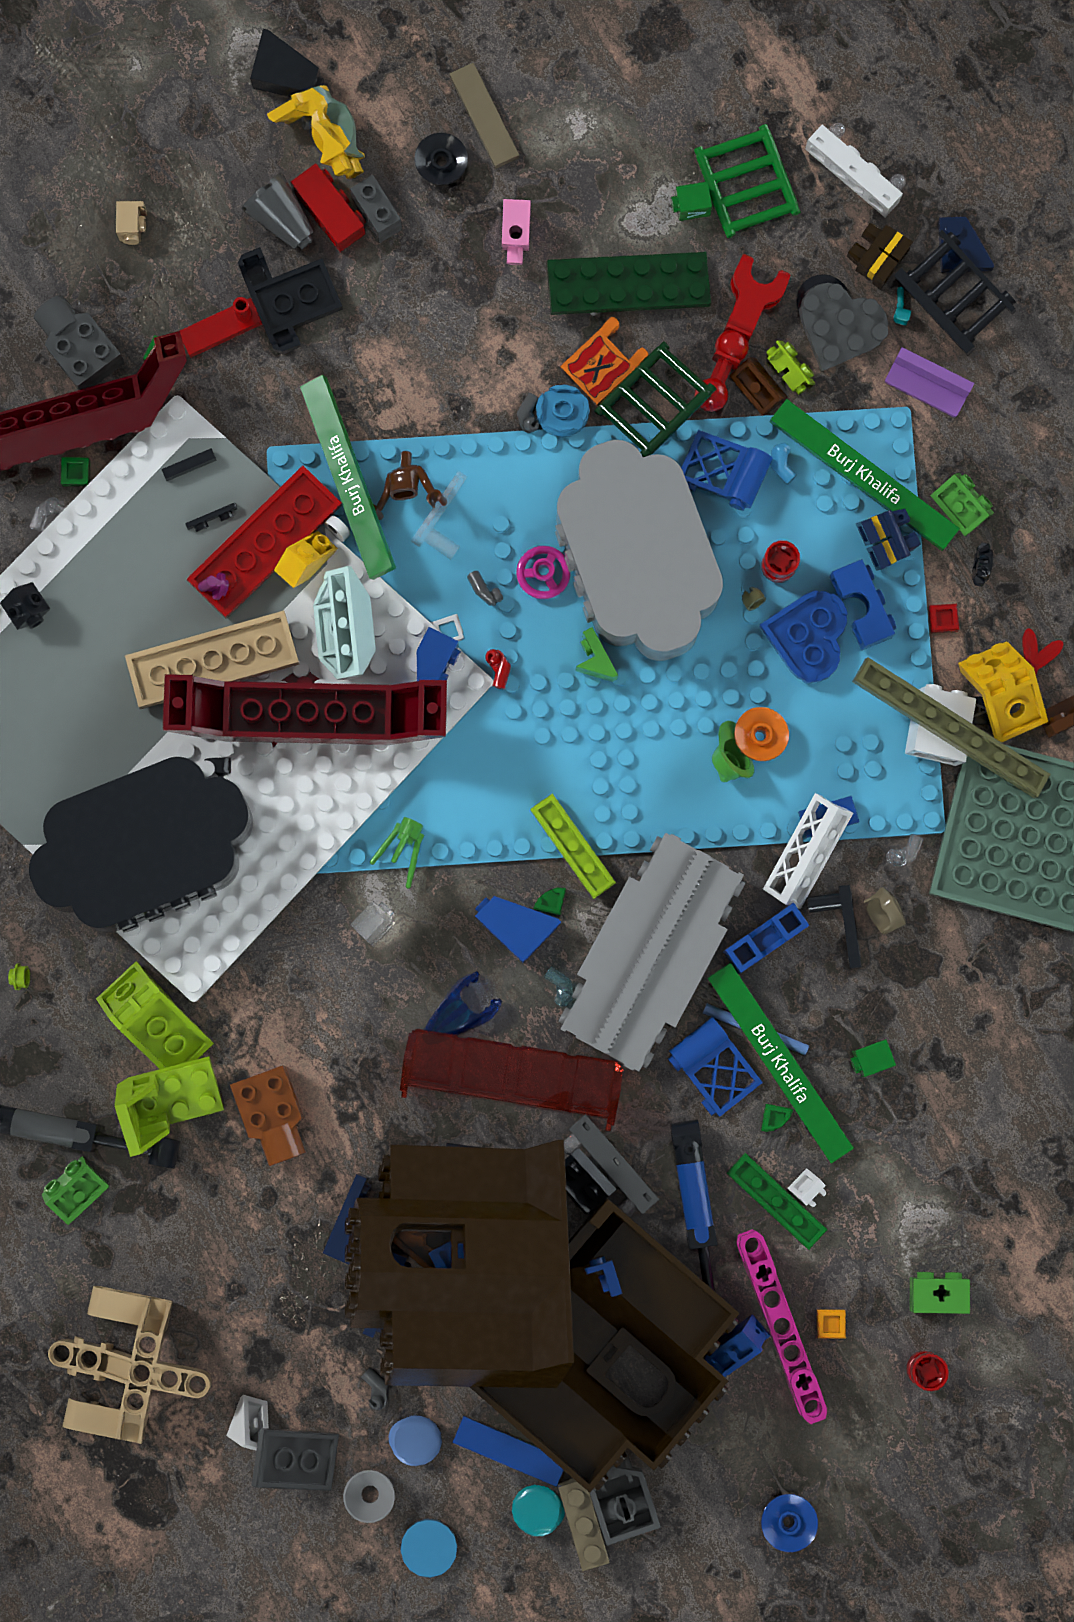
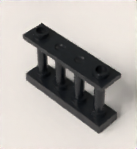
M941 230L938 234L944 242L913 271L909 270L906 273L901 268L894 274V277L958 347L969 356L976 349L972 344L975 341L974 337L1005 308L1013 315L1016 312V308L1013 306L1016 301L1006 290L1001 293L958 247L961 242L951 231L946 234ZM952 250L962 262L931 291L928 289L924 292L918 286L921 282L920 278ZM970 269L980 281L949 310L946 308L942 312L936 305L939 302L938 298ZM988 289L998 301L967 330L964 328L960 331L954 324L957 321L956 318Z

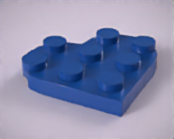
M815 590L797 599L761 623L759 627L796 678L806 684L818 683L828 679L836 671L840 662V647L837 639L842 635L847 625V609L843 601L836 594Z

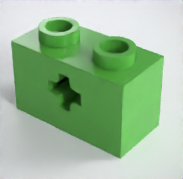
M917 1272V1277H910V1311L913 1313L970 1314V1279L962 1278V1273L945 1272V1277H934V1272ZM939 1285L942 1289L946 1290V1294L941 1295L940 1300L938 1296L933 1295V1290H938Z

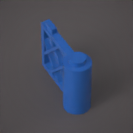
M698 430L681 469L690 491L695 492L697 488L728 499L731 507L744 511L745 508L752 507L773 458L760 449L747 448ZM702 439L713 443L715 451L700 456L698 447ZM729 450L739 452L737 460L725 466L721 454ZM718 456L722 467L707 473L703 461ZM701 464L705 475L695 479L686 476L690 467ZM725 472L728 480L724 489L713 486L710 478Z
M713 1017L669 1050L671 1056L668 1058V1061L677 1072L682 1069L705 1098L701 1103L711 1116L716 1113L720 1117L763 1083ZM726 1048H729L734 1054L733 1067L718 1065L719 1054ZM712 1059H714V1065H713V1064H707V1063L710 1062ZM738 1061L744 1068H737ZM702 1067L713 1068L711 1084L700 1083L694 1073ZM717 1069L732 1070L730 1086L715 1085ZM736 1072H747L754 1081L745 1088L735 1087ZM704 1087H710V1095ZM715 1088L730 1090L728 1102L720 1108L713 1100ZM734 1090L740 1091L737 1095L733 1097Z

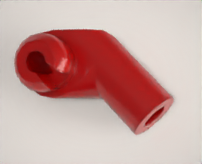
M491 649L487 651L485 659L495 671L492 687L505 690L511 664L500 650Z

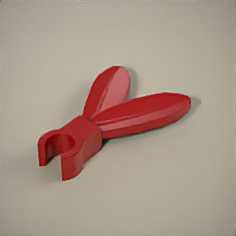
M1030 628L1026 629L1022 637L1024 659L1034 668L1035 674H1037L1039 669L1057 657L1064 645L1061 640L1052 641L1038 653L1037 638L1033 630Z

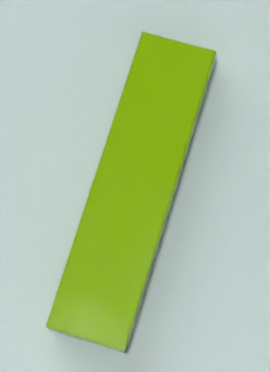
M553 793L530 809L593 900L616 884Z

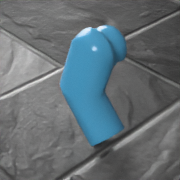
M780 443L775 445L771 451L773 459L770 465L772 470L786 484H789L797 475L787 465L788 454L791 452L789 445Z

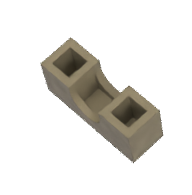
M573 1478L559 1482L558 1489L582 1571L609 1564V1556L590 1493Z

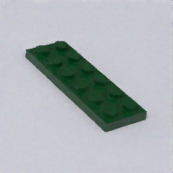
M706 252L551 259L546 262L551 315L710 307L711 305Z

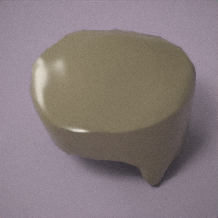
M881 887L874 895L864 901V903H868L866 909L869 916L882 934H888L906 925L900 904L893 894L884 887Z

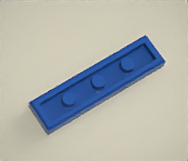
M463 1415L453 1440L454 1444L557 1487L563 1469L537 1446Z

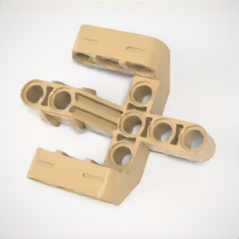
M93 1286L88 1315L139 1326L132 1355L113 1349L114 1344L101 1343L100 1345L86 1342L82 1337L75 1336L74 1340H58L50 1347L48 1351L50 1362L55 1366L67 1368V1374L76 1376L77 1372L94 1375L93 1380L105 1381L106 1378L125 1384L122 1403L119 1409L101 1406L96 1401L86 1403L69 1398L63 1421L64 1428L142 1444L153 1390L192 1398L203 1397L210 1390L212 1378L207 1371L159 1361L173 1301L108 1287ZM146 1336L152 1337L156 1342L155 1350H144L141 1345L142 1339ZM59 1345H64L69 1349L70 1355L67 1360H61L57 1357L56 1349ZM86 1351H92L96 1354L97 1363L91 1366L85 1363L83 1358ZM138 1365L147 1366L150 1371L148 1379L142 1380L136 1376L135 1369ZM164 1372H175L178 1377L177 1384H166L163 1379ZM195 1376L202 1377L206 1382L205 1389L202 1391L194 1390L191 1386V1379ZM137 1393L143 1397L144 1404L142 1407L135 1408L130 1404L129 1397L131 1394Z

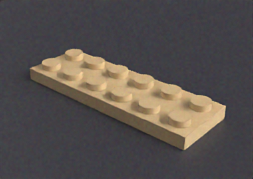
M285 611L125 655L140 709L164 703L165 674L193 675L219 681L239 682L299 665Z

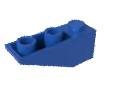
M428 627L416 651L417 681L447 680L449 675L445 674L449 664L454 666L461 653L458 650V641Z

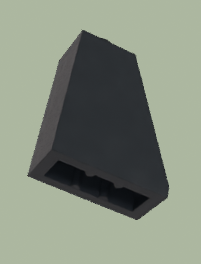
M268 29L262 30L250 77L253 89L291 97L295 93L323 86L324 78L320 76L319 67Z

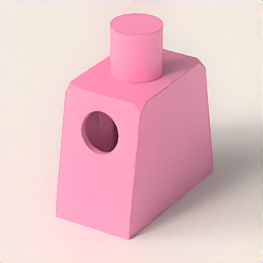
M503 199L502 250H507V264L522 265L523 251H529L531 200ZM515 232L520 233V238L513 239L511 234Z

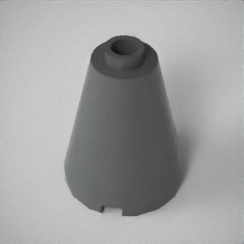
M278 173L269 180L271 185L267 184L258 189L244 203V207L241 209L293 249L300 247L303 250L314 240L311 236L314 230L282 173Z

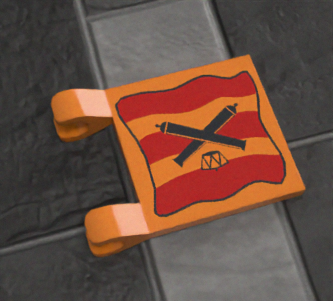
M615 317L609 318L585 344L560 366L596 405L600 404L649 355L645 348L642 347L628 360L608 339L620 327L619 321Z

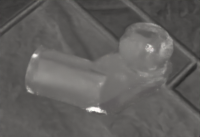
M50 497L39 504L35 509L30 528L43 532L47 517L52 513L60 514L65 508L64 502L56 497Z
M911 834L906 847L898 850L890 849L886 855L887 861L898 867L913 862L921 847L923 838Z

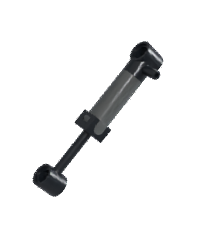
M0 1104L1 1134L87 1152H95L97 1144L128 1151L125 1138L100 1134L101 1124ZM164 1137L142 1154L148 1155V1164L175 1169L181 1141Z

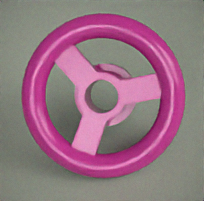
M537 546L528 550L520 558L517 565L516 574L520 587L528 595L538 599H549L562 593L567 587L571 572L568 571L564 560L565 555L550 546ZM548 554L546 558L538 559L534 563L533 568L525 569L527 562L535 555ZM555 559L560 562L563 571L562 579L558 585L553 580L555 572L553 563ZM540 568H547L549 572L547 575H541L538 571ZM535 577L540 581H544L550 590H536L528 584L526 578Z

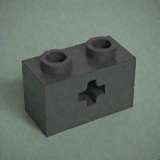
M373 175L350 188L353 202L379 243L402 230L401 218Z

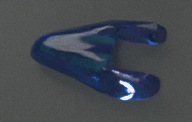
M478 971L460 978L437 1007L422 1034L423 1040L427 1044H437L488 1022L496 1015L503 1002L500 998L491 1000L490 1006L485 1007V1010L478 1014L470 1010L461 998V990L469 987L470 983L478 981L480 976Z

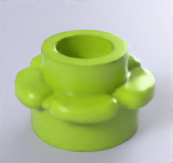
M17 963L14 969H10L8 975L9 984L13 985L15 990L28 988L30 983V969L28 966H21L20 963Z

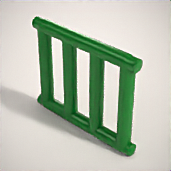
M767 124L760 126L756 132L706 149H703L702 146L694 149L705 182L708 181L710 196L727 238L735 236L737 231L789 213L792 216L801 213ZM763 141L768 155L713 173L708 159ZM769 165L773 166L777 179L722 198L717 183ZM779 189L782 190L786 201L785 204L731 222L727 207Z

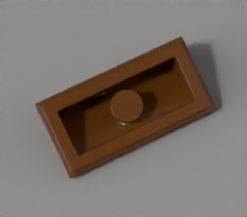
M755 357L748 358L730 375L731 379L762 416L767 415L788 398Z

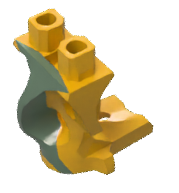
M317 86L300 93H295L291 95V100L267 113L271 121L275 123L284 122L285 124H291L303 116H311L312 137L317 148L323 153L320 162L332 166L335 176L345 175L347 179H353L364 172L359 160L365 158V155L356 147V125L354 118L344 103L332 98L327 86Z

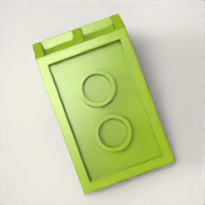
M137 961L96 998L110 1021L159 1069L197 1060L214 1044L175 1005L169 995Z
M210 1056L128 1077L117 1084L115 1110L130 1157L142 1154L170 1133V1124L224 1110V1103Z

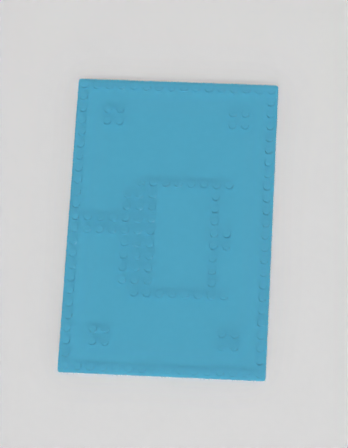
M908 407L806 413L918 497L911 410ZM774 415L686 420L651 455L668 456L682 467L698 430L747 448L760 449L770 456L775 445L786 443L791 449V452L788 454L787 465L797 476L789 484H786L772 470L770 465L752 507L745 508L744 511L731 507L728 499L697 488L695 492L690 491L722 575L723 588L718 603L709 616L701 619L700 630L691 649L683 655L669 660L656 661L649 659L637 649L635 643L627 646H614L606 643L598 636L618 674L617 680L611 682L576 671L577 665L593 657L592 655H586L580 641L583 640V631L591 627L595 631L592 622L587 623L582 608L584 607L583 596L578 598L573 584L575 582L574 571L571 572L569 583L562 593L553 598L538 599L528 595L520 587L516 570L523 554L537 546H550L565 555V546H559L555 535L557 502L563 489L578 480L580 461L590 448L611 440L629 442L639 452L641 451L640 448L615 425L584 427L580 432L564 437L551 435L542 429L531 433L510 431L350 441L373 504L377 505L381 498L387 474L400 467L401 452L403 451L412 453L411 465L421 466L425 470L434 489L439 490L448 502L446 506H442L438 500L435 508H432L427 502L426 497L428 493L420 480L416 497L407 500H394L391 497L388 499L381 511L384 517L379 522L396 569L380 577L430 623L457 614L464 636L461 641H458V648L493 680L495 671L485 659L487 651L491 649L500 650L511 664V669L505 690L491 686L447 733L446 737L433 748L317 874L409 868L414 841L412 845L405 844L396 863L391 861L400 842L397 836L375 864H370L372 857L392 833L396 823L401 824L403 817L410 818L423 825L421 833L424 837L420 844L415 868L564 858L530 811L532 807L552 793L597 856L652 852L650 849L657 836L663 838L665 833L681 838L680 841L695 849L788 844L800 822L798 812L807 809L815 793L823 796L830 802L852 796L860 822L846 826L839 840L943 833L945 829L940 762L905 754L911 719L852 682L863 661L869 657L917 689L925 687L926 684H934L921 535L906 524L900 526L899 529L902 536L915 532L921 545L911 551L910 556L882 570L876 571L866 548L884 541L888 537L865 546L856 523L888 510L771 424L770 419ZM652 423L630 424L648 442L660 432ZM702 439L698 447L700 456L715 451L713 443ZM320 443L271 446L267 449L268 476L280 487L300 467L304 466L341 501ZM729 450L722 453L721 457L725 466L735 462L739 452ZM718 456L703 461L707 473L722 467ZM700 463L690 467L686 476L693 479L705 475ZM725 472L710 478L712 485L720 489H724L728 480ZM342 505L332 516L339 518L349 528L351 535L342 543L362 560ZM777 541L793 543L800 553V563L794 575L783 583H775L768 580L761 569V562L767 548ZM548 554L535 555L527 562L525 569L533 568L534 563L538 559L546 558ZM555 559L553 563L555 567L553 580L558 585L562 579L563 571L560 562ZM862 559L864 564L869 565L873 571L874 580L872 582L875 589H880L884 596L885 605L883 607L886 614H891L895 621V635L892 639L861 651L851 625L854 621L866 616V606L858 598L852 597L843 600L847 609V625L842 635L837 639L840 647L838 667L828 679L818 683L806 684L790 672L759 625L807 593L818 590L836 594L829 578L832 571ZM540 568L538 572L541 575H547L549 571L547 568ZM473 571H479L489 591L499 588L503 600L497 602L495 606L488 605L475 594L467 576ZM535 577L526 578V581L532 588L539 591L550 590L544 581H540ZM755 587L762 591L766 600L758 608L748 611L743 604L742 594L745 590L750 593L749 588ZM454 621L439 625L441 633L451 638L459 636ZM756 707H766L778 712L786 721L789 729V740L785 750L778 757L769 761L752 760L754 774L750 778L739 777L728 782L720 781L718 771L712 763V755L719 745L718 733L720 725L725 721L737 723L742 714ZM757 732L755 734L757 740H764L763 733ZM804 833L802 836L803 843L810 842L812 837L806 838Z

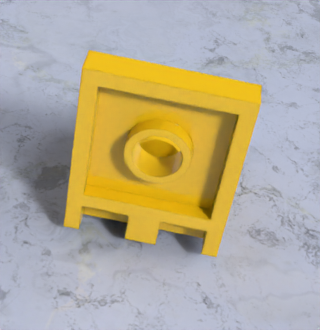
M1007 641L995 644L991 649L979 654H973L966 660L958 663L960 672L982 694L994 738L1001 743L1048 722L1034 668ZM1021 703L1020 709L1017 712L1010 713V709L1014 704Z

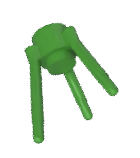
M403 817L401 824L396 823L392 833L370 860V864L374 865L397 836L400 842L391 859L393 863H396L405 844L412 845L414 841L407 875V889L411 888L419 848L424 837L421 833L423 825L410 818Z

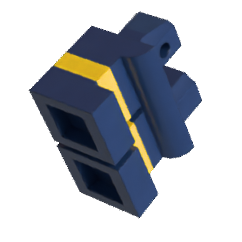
M906 509L885 511L856 523L865 546L888 537V539L866 548L876 571L882 570L910 556V552L921 545L915 532L905 536L901 534L899 527L910 522Z

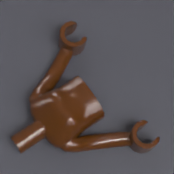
M409 451L401 452L400 467L387 474L381 498L377 505L373 504L379 520H382L384 517L381 511L390 497L394 500H407L418 495L419 480L428 493L426 499L432 508H435L438 500L442 506H446L448 503L439 490L434 489L425 470L421 466L411 465L412 453Z

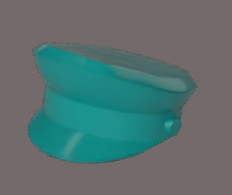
M531 1485L517 1493L513 1500L512 1514L515 1523L521 1530L531 1536L538 1537L550 1534L561 1524L565 1516V1509L562 1499L553 1490L546 1486Z

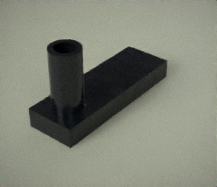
M839 886V893L807 897L809 913L842 909L850 969L862 968L851 886Z

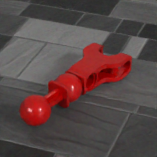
M747 254L742 255L730 281L731 291L735 296L736 302L724 332L716 339V351L712 357L716 365L711 377L703 380L707 385L711 383L716 387V391L700 406L704 411H718L727 403L729 394L725 383L731 369L736 370L740 362L748 354V342L761 312L773 308L780 302L791 276L790 273L780 270L773 282L768 284L758 283L751 274L754 259ZM695 389L694 395L696 396L699 392Z

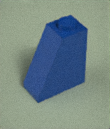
M495 896L491 900L486 897L475 908L478 912L475 918L522 963L561 924L558 918Z

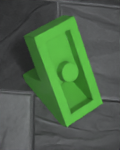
M593 627L583 631V640L580 641L581 646L587 656L592 655L593 657L577 665L576 671L611 682L617 680L618 674Z

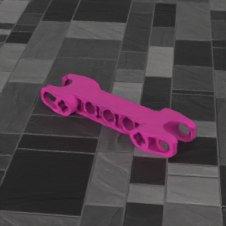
M753 1229L737 1235L736 1245L767 1328L771 1334L798 1413L810 1424L824 1420L827 1415V1407L810 1366L764 1237ZM750 1238H756L758 1242L757 1249L754 1252H747L745 1249L746 1241ZM759 1267L766 1269V1272H763V1277L757 1275ZM769 1291H776L778 1294V1302L774 1306H767L764 1303V1296ZM779 1318H786L788 1321V1328L783 1333H777L774 1330V1323ZM789 1345H796L798 1348L797 1357L792 1360L786 1359L784 1357L785 1348ZM800 1374L806 1377L803 1379V1384L797 1383ZM810 1400H816L817 1406L815 1410L805 1412L806 1403Z

